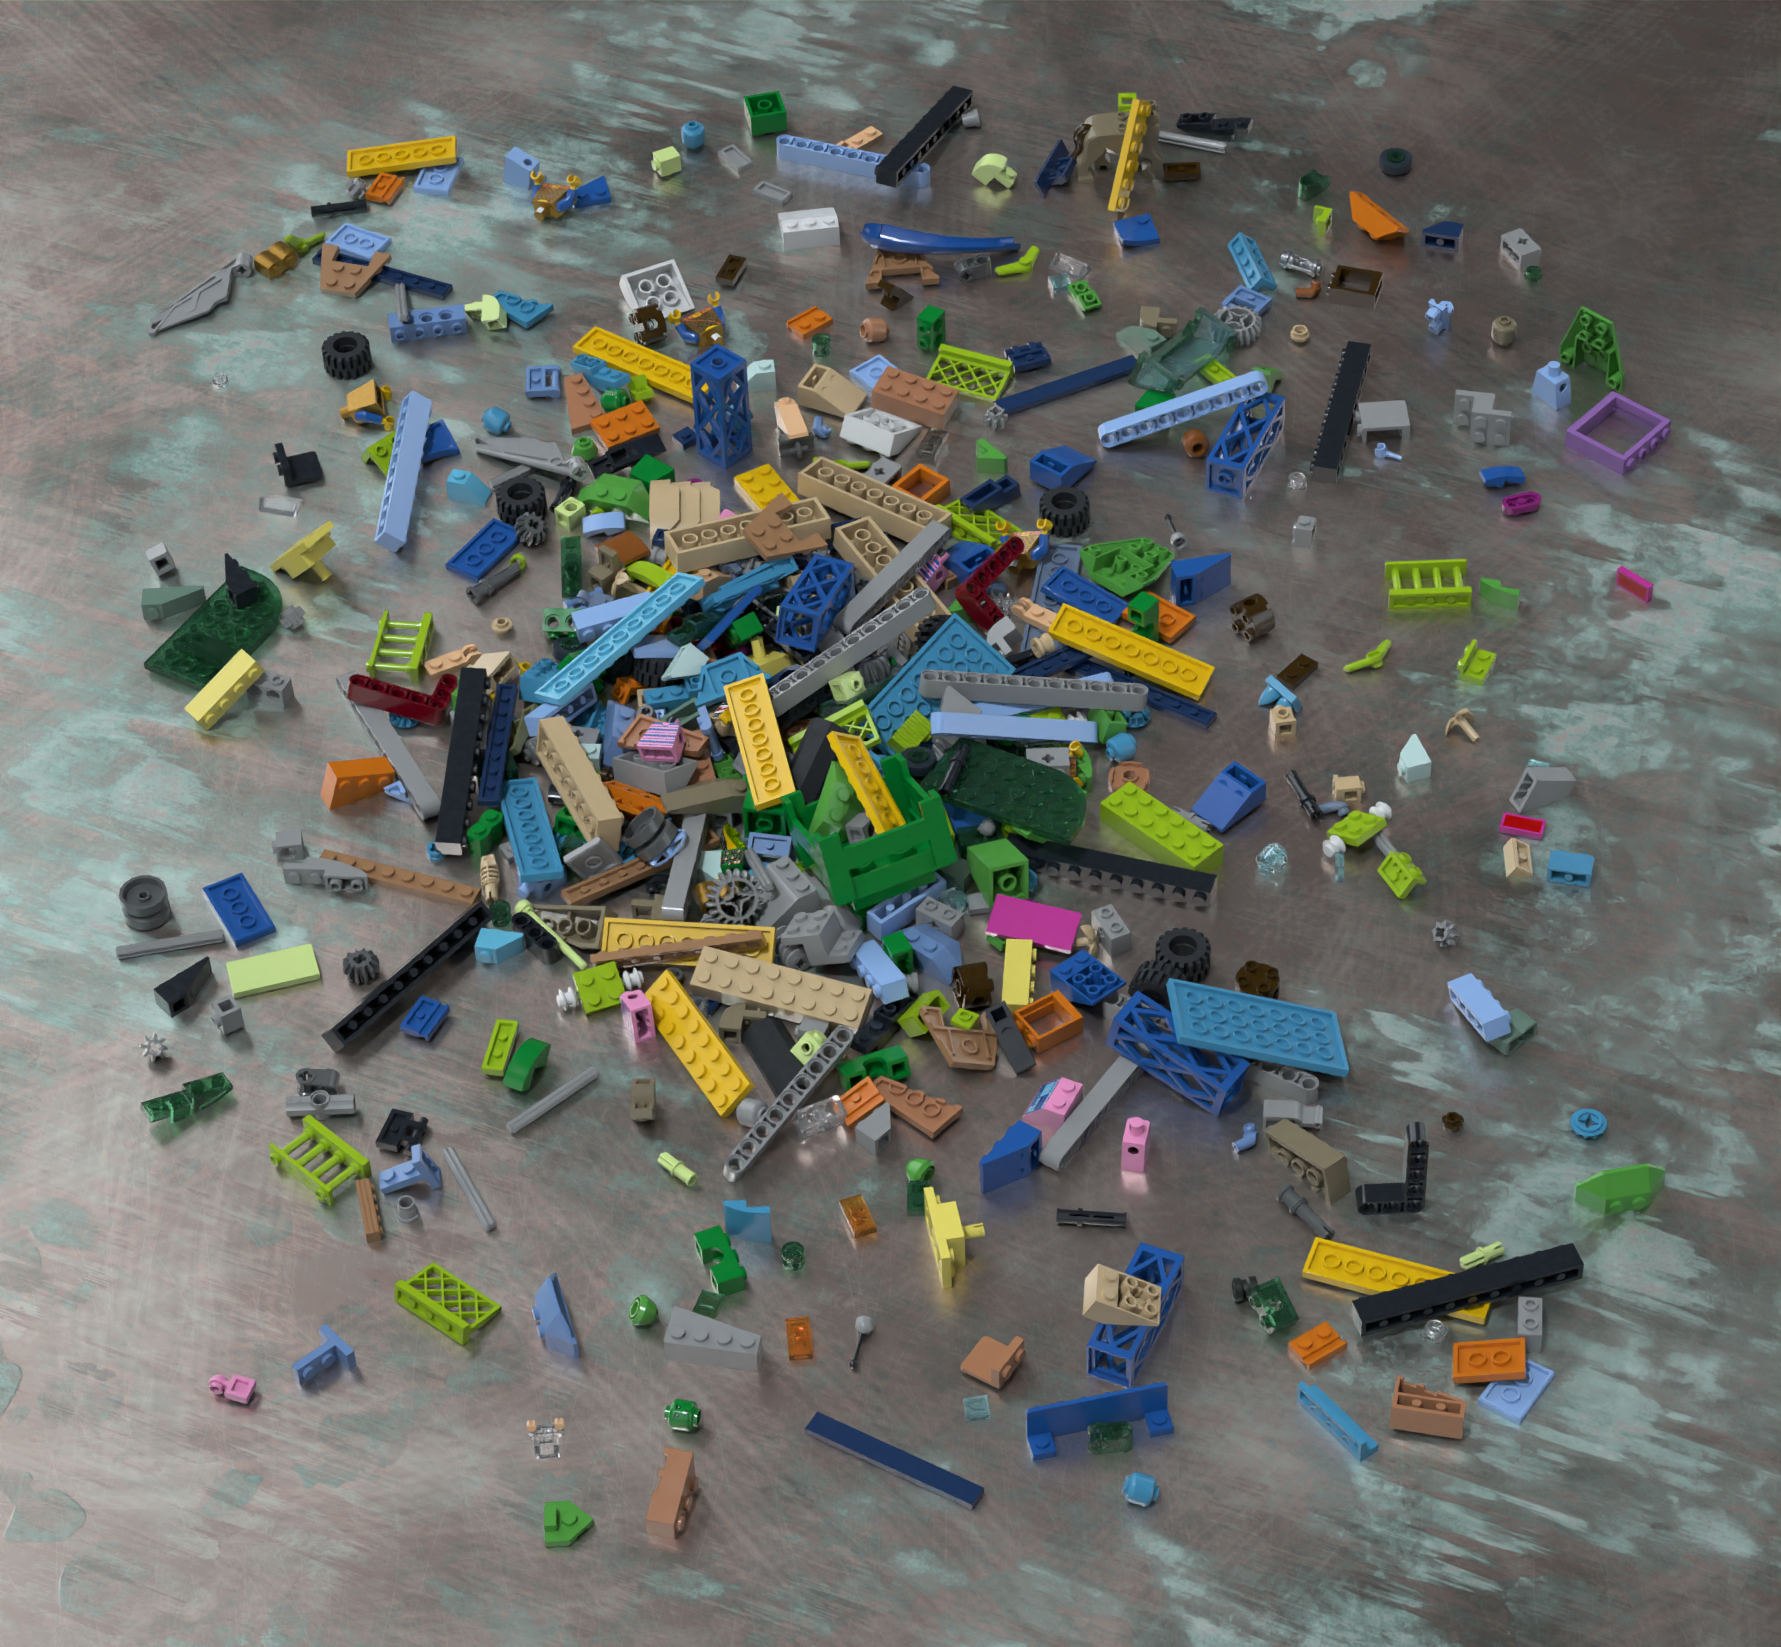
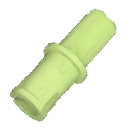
M667 1152L659 1155L658 1163L669 1170L671 1176L678 1177L687 1186L695 1184L698 1179L697 1174L687 1168L683 1161H678Z
M1496 1241L1484 1248L1478 1247L1476 1251L1459 1259L1461 1268L1468 1270L1479 1264L1485 1265L1489 1260L1504 1255V1247L1498 1248L1502 1243Z

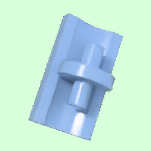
M1431 298L1428 302L1429 310L1425 313L1426 318L1430 321L1428 325L1429 330L1435 334H1438L1442 329L1449 331L1451 328L1449 315L1454 311L1453 304L1449 301H1442L1436 304L1434 299Z

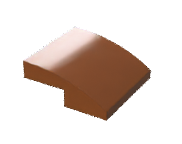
M629 530L594 545L597 554L598 548L603 544L614 549L618 553V560L625 565L651 554L643 541Z

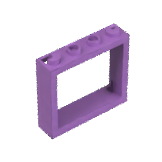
M1612 391L1566 430L1565 446L1624 475L1627 471L1633 469L1640 460L1645 459L1647 454L1655 450L1662 441L1667 440L1671 432V420ZM1615 411L1652 430L1624 455L1587 437L1592 430Z

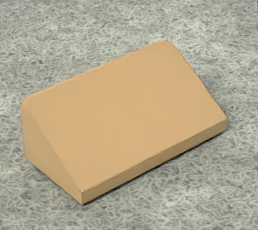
M1511 837L1503 846L1506 877L1532 878L1533 868L1530 844Z

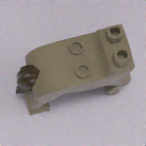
M1145 100L1150 101L1151 113L1146 120L1147 131L1142 137L1143 149L1138 155L1137 161L1142 165V171L1148 180L1152 181L1157 169L1163 163V153L1156 146L1160 132V115L1155 100ZM1120 111L1092 115L1085 120L1084 124L1076 128L1073 136L1075 149L1070 157L1077 159V184L1095 183L1094 170L1090 166L1092 163L1095 164V169H1100V166H1107V169H1113L1110 155L1106 153L1120 155L1130 112Z

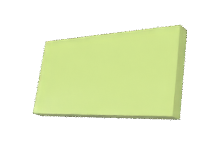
M311 943L226 962L234 999L321 979Z

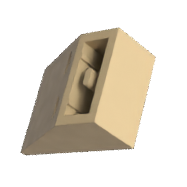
M815 363L797 386L799 405L843 418L845 414L856 412L867 398V393L832 368Z
M1097 1264L1085 1278L1083 1317L1102 1324L1159 1325L1160 1286L1101 1264Z

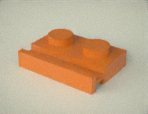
M380 172L365 193L366 200L379 203L387 202L390 205L404 186L405 177L400 179L396 175Z
M816 305L786 321V328H791L792 332L803 341L833 325V318L823 310H818Z
M867 1076L833 1101L832 1104L847 1126L852 1129L887 1101L883 1098L872 1079Z
M1324 1321L1288 1342V1349L1302 1364L1304 1363L1307 1366L1308 1370H1311L1347 1349V1342L1342 1341L1340 1335L1327 1321Z

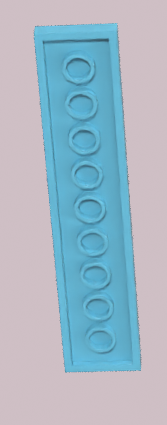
M677 572L534 692L537 700L559 706L569 703L573 696L583 691L586 685L599 677L600 673L606 668L611 667L619 657L628 653L632 646L641 642L645 635L655 630L658 624L664 619L669 618L691 596L697 594L706 585L704 578Z

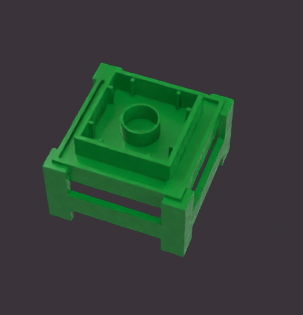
M900 753L880 760L884 775L881 777L906 824L853 844H850L849 840L841 842L837 832L822 837L818 832L811 835L808 831L819 800L805 805L801 790L780 797L798 861L804 868L809 866L826 886L829 897L836 907L849 903L857 911L936 881L935 870L958 861L941 796L934 789L929 790L928 794L910 776L906 759Z

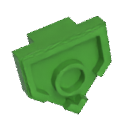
M570 1501L545 1502L544 1530L546 1547L570 1546L585 1529L588 1530L594 1525V1519Z

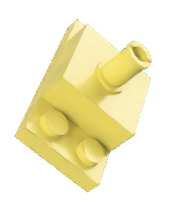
M330 520L296 542L269 567L273 572L279 568L285 569L292 579L308 568H312L323 582L332 574L321 561V557L336 545L330 538L331 533L329 532L334 527L333 523Z
M762 636L750 639L753 654L747 656L748 660L756 663L763 672L769 673L771 677L784 668L796 664L790 660L789 654L766 650Z
M933 1187L924 1188L925 1220L942 1288L952 1287L951 1277H955L954 1268L966 1266L965 1240L985 1237L984 1226L982 1222L962 1226L956 1201L941 1203L939 1195L935 1196Z

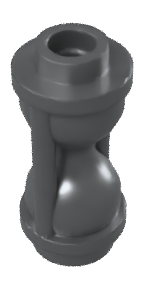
M1291 250L1283 251L1280 258V265L1283 268L1297 269L1311 275L1313 278L1320 275L1323 270V264H1321L1320 259L1304 258L1297 253H1293Z

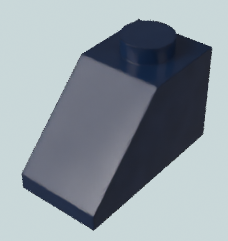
M1444 221L1423 229L1421 247L1458 252L1463 239L1464 224Z

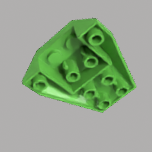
M1581 306L1560 344L1559 360L1573 368L1585 361L1606 372L1605 385L1622 393L1624 390L1625 374L1614 322Z
M1145 537L1092 544L1080 549L1079 552L1090 579L1122 597L1155 583L1176 555L1169 551L1168 548L1160 546L1150 538Z

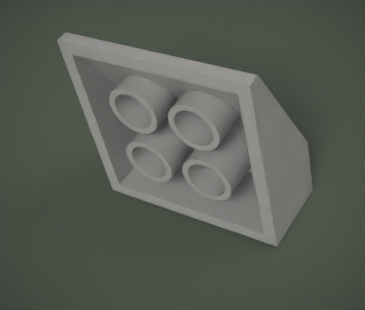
M785 856L765 867L775 887L773 890H769V892L763 890V893L758 895V897L764 898V902H758L757 904L762 907V910L755 909L754 912L758 916L754 918L750 915L749 917L755 926L775 928L788 926L797 913H812L821 910L818 891L788 856ZM746 886L742 891H749ZM750 899L743 903V911L748 906Z

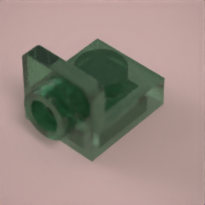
M907 1181V1217H925L924 1188L930 1187V1181Z

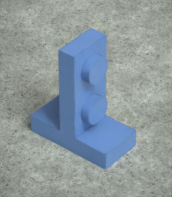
M420 1144L411 1146L412 1160L379 1172L380 1190L385 1195L422 1180H426L433 1190L442 1187L441 1169Z
M327 1324L318 1328L322 1345L292 1365L294 1380L299 1385L312 1379L316 1374L326 1367H330L337 1360L349 1371L357 1366L354 1350Z

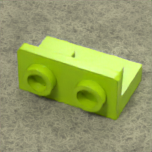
M1473 639L1470 646H1466L1463 659L1460 658L1458 661L1459 680L1483 686L1496 661V653L1478 649L1477 640Z
M1391 851L1377 871L1397 897L1405 899L1416 883L1425 885L1427 880L1422 875V870L1412 863V858L1407 853Z

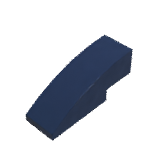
M1006 474L996 482L992 479L987 480L961 497L960 502L971 511L993 509L1021 496L1020 485Z

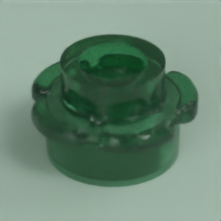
M1529 266L1526 268L1524 278L1528 282L1536 283L1542 279L1543 275L1539 267Z

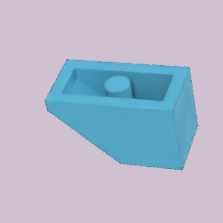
M453 468L446 480L448 499L485 506L492 495V490L469 471Z
M481 928L474 946L476 962L499 964L524 952V934Z

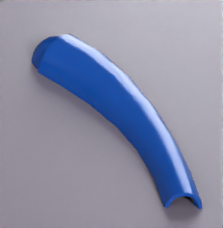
M883 223L864 224L863 231H860L861 238L872 249L892 253L950 255L1018 250L1021 247V244L1014 243V237L967 238L944 236L899 228Z

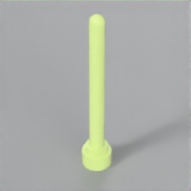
M527 899L517 903L514 908L515 913L525 912L557 939L558 948L581 970L587 968V963L534 913L533 905Z

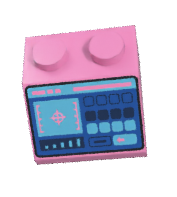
M1061 1077L1041 1085L1023 1115V1119L1057 1131L1082 1102L1083 1084Z

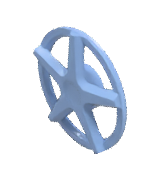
M678 829L676 832L677 836L668 847L657 857L649 860L651 866L658 867L663 865L679 851L686 839V831L684 829ZM682 839L681 842H680V844H679L678 847H677L676 842H677L678 840ZM662 855L666 857L663 861L656 863Z

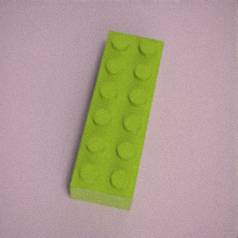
M1130 781L1100 802V821L1162 864L1210 873L1223 863L1224 844Z

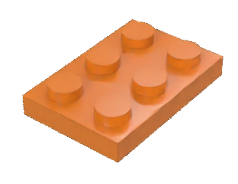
M642 400L590 420L591 428L607 451L630 441L660 432V426Z
M1148 590L1145 591L1159 599L1160 639L1171 644L1196 622L1195 615ZM1128 607L1122 611V618L1129 621Z
M1525 1337L1453 1343L1454 1384L1526 1379Z

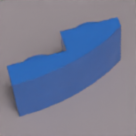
M1496 466L1480 470L1479 472L1484 484L1489 487H1503L1505 481L1510 484H1523L1526 479L1521 468L1515 466Z

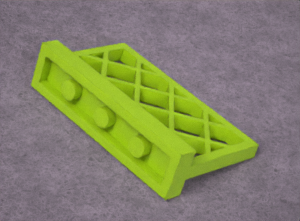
M941 343L939 355L926 379L932 380L933 377L941 375L943 379L935 382L958 389L960 395L994 403L1001 396L1008 380H1012L1014 367L1012 361ZM941 362L950 364V366L942 369L939 365ZM963 367L967 368L968 370L959 373L957 371V368ZM954 370L956 375L946 378L944 373ZM983 372L986 375L977 378L974 373ZM972 375V380L967 382L962 380L963 377ZM995 376H998V377H1002L1003 379L1000 380V381L994 382V380H993L992 378L995 377ZM957 379H959L961 383L956 386H952L949 384L950 382L955 381ZM989 379L991 384L982 387L980 382ZM977 384L979 388L972 391L968 390L967 387ZM991 389L996 391L994 396L987 395L985 392Z
M960 499L946 506L941 504L935 505L952 513L951 535L958 540L985 544L993 550L1001 544V541L997 542L996 539H1000L1002 532H990L999 530L996 529L995 525L989 524V522L996 523L999 521L1004 527L1005 519L991 510L971 511L968 507L961 506L963 504L960 502ZM961 512H962V513H972V515H964V514H961ZM975 521L986 522V524H978ZM1011 524V530L1009 532L1024 531L1019 529L1015 525Z
M863 699L825 718V720L832 721L848 730L850 735H853L854 731L861 732L859 736L862 741L867 733L873 734L874 738L867 742L863 741L867 750L882 742L872 719V713ZM867 720L864 727L857 726L861 722ZM806 729L788 738L794 753H796Z
M434 1262L406 1282L400 1279L394 1284L395 1302L462 1346L469 1342L470 1334L500 1313L502 1309L501 1305ZM434 1271L440 1275V1278H427V1275ZM444 1284H453L458 1289H444ZM424 1285V1289L417 1290L412 1286ZM427 1285H441V1289H427ZM470 1295L475 1300H461V1296ZM428 1296H441V1301H434ZM444 1296H458V1300L444 1301ZM445 1307H458L459 1312H450ZM461 1307H475V1312H462ZM478 1307H489L491 1310L478 1312ZM476 1318V1321L471 1325L463 1320Z

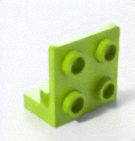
M396 430L366 448L361 456L365 464L371 460L375 462L386 477L388 475Z

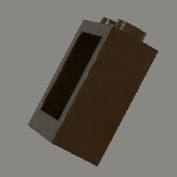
M1338 265L1336 272H1332L1331 284L1328 283L1326 295H1329V303L1374 310L1382 289L1383 272ZM1344 282L1368 286L1369 290L1363 291L1339 287V283Z

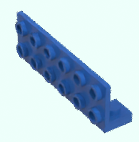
M1152 1383L1146 1386L1131 1387L1126 1390L1106 1392L1100 1395L1081 1397L1075 1400L1060 1401L1055 1404L1026 1409V1440L1032 1460L1038 1461L1056 1457V1448L1052 1437L1143 1419L1145 1420L1150 1438L1173 1434L1174 1427L1167 1409V1383Z

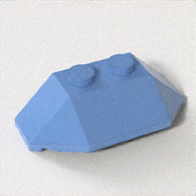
M612 700L607 702L601 766L607 768L611 766L613 770V757L635 750L619 748L617 741L634 721L637 711Z
M926 923L899 930L903 931L913 948V966L950 987L954 983L951 978L953 967L962 965L960 943Z
M553 1273L545 1279L534 1296L535 1306L532 1307L534 1320H539L540 1323L537 1325L539 1338H544L548 1348L573 1359L580 1358L578 1343L557 1273Z

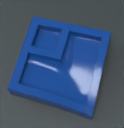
M1150 213L1113 222L1117 236L1123 245L1148 246L1160 243V238Z
M443 419L429 425L425 435L427 440L423 446L424 455L421 459L422 463L439 457L461 454Z

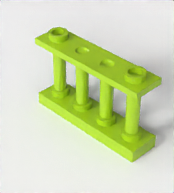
M1467 559L1385 562L1384 578L1385 580L1392 579L1394 588L1389 589V610L1471 607V586L1463 587L1462 577L1466 576ZM1441 577H1454L1455 587H1443ZM1421 578H1433L1435 588H1422ZM1401 579H1413L1414 589H1402Z
M384 610L383 617L379 618V631L371 658L366 662V671L369 672L370 678L374 679L376 678L377 671L407 672V675H410L411 683L419 684L423 671V662L426 660L435 628L433 613L424 612L423 619L419 622L392 621L390 620L389 610ZM389 629L419 631V634L415 636L389 635L388 633ZM385 643L415 644V648L411 650L385 649L384 647ZM381 657L411 658V662L407 664L380 663Z
M309 1114L302 1119L304 1130L301 1135L282 1149H279L272 1142L268 1145L269 1159L275 1166H280L312 1191L320 1201H325L328 1205L333 1206V1190L353 1175H359L363 1179L372 1176L370 1161ZM308 1140H313L318 1144L297 1161L288 1156ZM328 1151L333 1155L311 1173L304 1168L306 1164L322 1152ZM338 1163H343L348 1167L327 1184L319 1180L322 1175Z

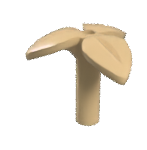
M625 567L617 573L615 582L612 584L611 594L614 599L619 587H623L636 594L646 591L645 588L629 582L630 577L625 573L627 571Z
M1468 708L1461 709L1454 714L1455 717L1448 721L1445 735H1448L1454 725H1460L1473 743H1475L1480 737L1468 723L1473 722L1474 717Z
M1082 925L1080 928L1086 937L1075 938L1073 947L1089 946V954L1095 958L1099 945L1098 932L1090 925Z

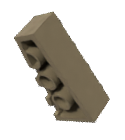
M1286 1118L1265 1131L1268 1150L1286 1166L1291 1164L1296 1175L1301 1179L1306 1177L1312 1183L1311 1188L1316 1193L1321 1191L1326 1195L1325 1201L1330 1205L1351 1192L1347 1158L1342 1152L1335 1150L1328 1143L1321 1141L1312 1133H1308L1300 1128L1299 1125L1292 1123Z

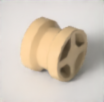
M1048 633L1042 634L1040 638L1035 637L1030 640L1031 649L1038 658L1043 657L1045 653L1055 651L1054 641Z

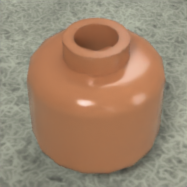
M866 318L860 325V335L868 343L883 342L890 332L889 325L886 324L883 318Z

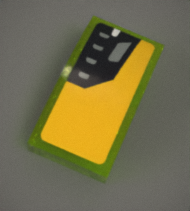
M724 824L720 837V846L723 851L743 848L744 852L748 847L740 841L741 834L730 824Z

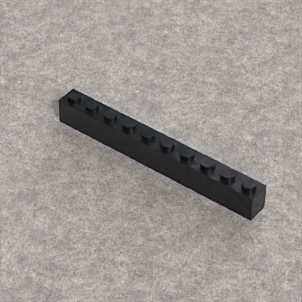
M952 86L930 108V111L915 124L913 129L892 148L891 152L876 165L874 171L876 183L897 188L962 118L961 115L966 114L973 107V90Z
M1348 341L1346 349H1342L1341 360L1343 361H1339L1338 364L1339 373L1335 374L1334 380L1336 385H1332V398L1328 399L1327 409L1329 410H1325V423L1321 424L1320 434L1322 436L1318 435V448L1314 449L1313 460L1315 461H1311L1310 473H1313L1314 482L1337 483L1354 421V411L1357 410L1370 362L1371 344Z
M461 667L435 838L436 852L442 854L462 855L463 847H467L468 844L466 829H470L471 822L468 813L473 810L471 794H475L476 782L473 779L474 776L478 775L476 759H480L481 746L478 745L479 741H483L481 725L485 724L486 712L484 711V707L488 706V694H486L487 689L490 690L491 677H487L486 668Z
M1008 833L1006 838L1028 859L1029 869L1033 872L1206 908L1211 907L1217 891V875L1048 840L1045 843H1039L1014 833Z
M480 900L471 905L323 1032L321 1036L331 1049L336 1052L349 1044L490 922L494 915L483 901Z
M1573 1243L1558 1245L1551 1249L1536 1251L1524 1256H1516L1509 1260L1493 1262L1486 1266L1471 1268L1467 1271L1448 1274L1432 1280L1428 1279L1421 1283L1405 1285L1398 1289L1382 1291L1379 1294L1367 1297H1360L1352 1300L1351 1317L1362 1337L1579 1280L1583 1276L1584 1263Z

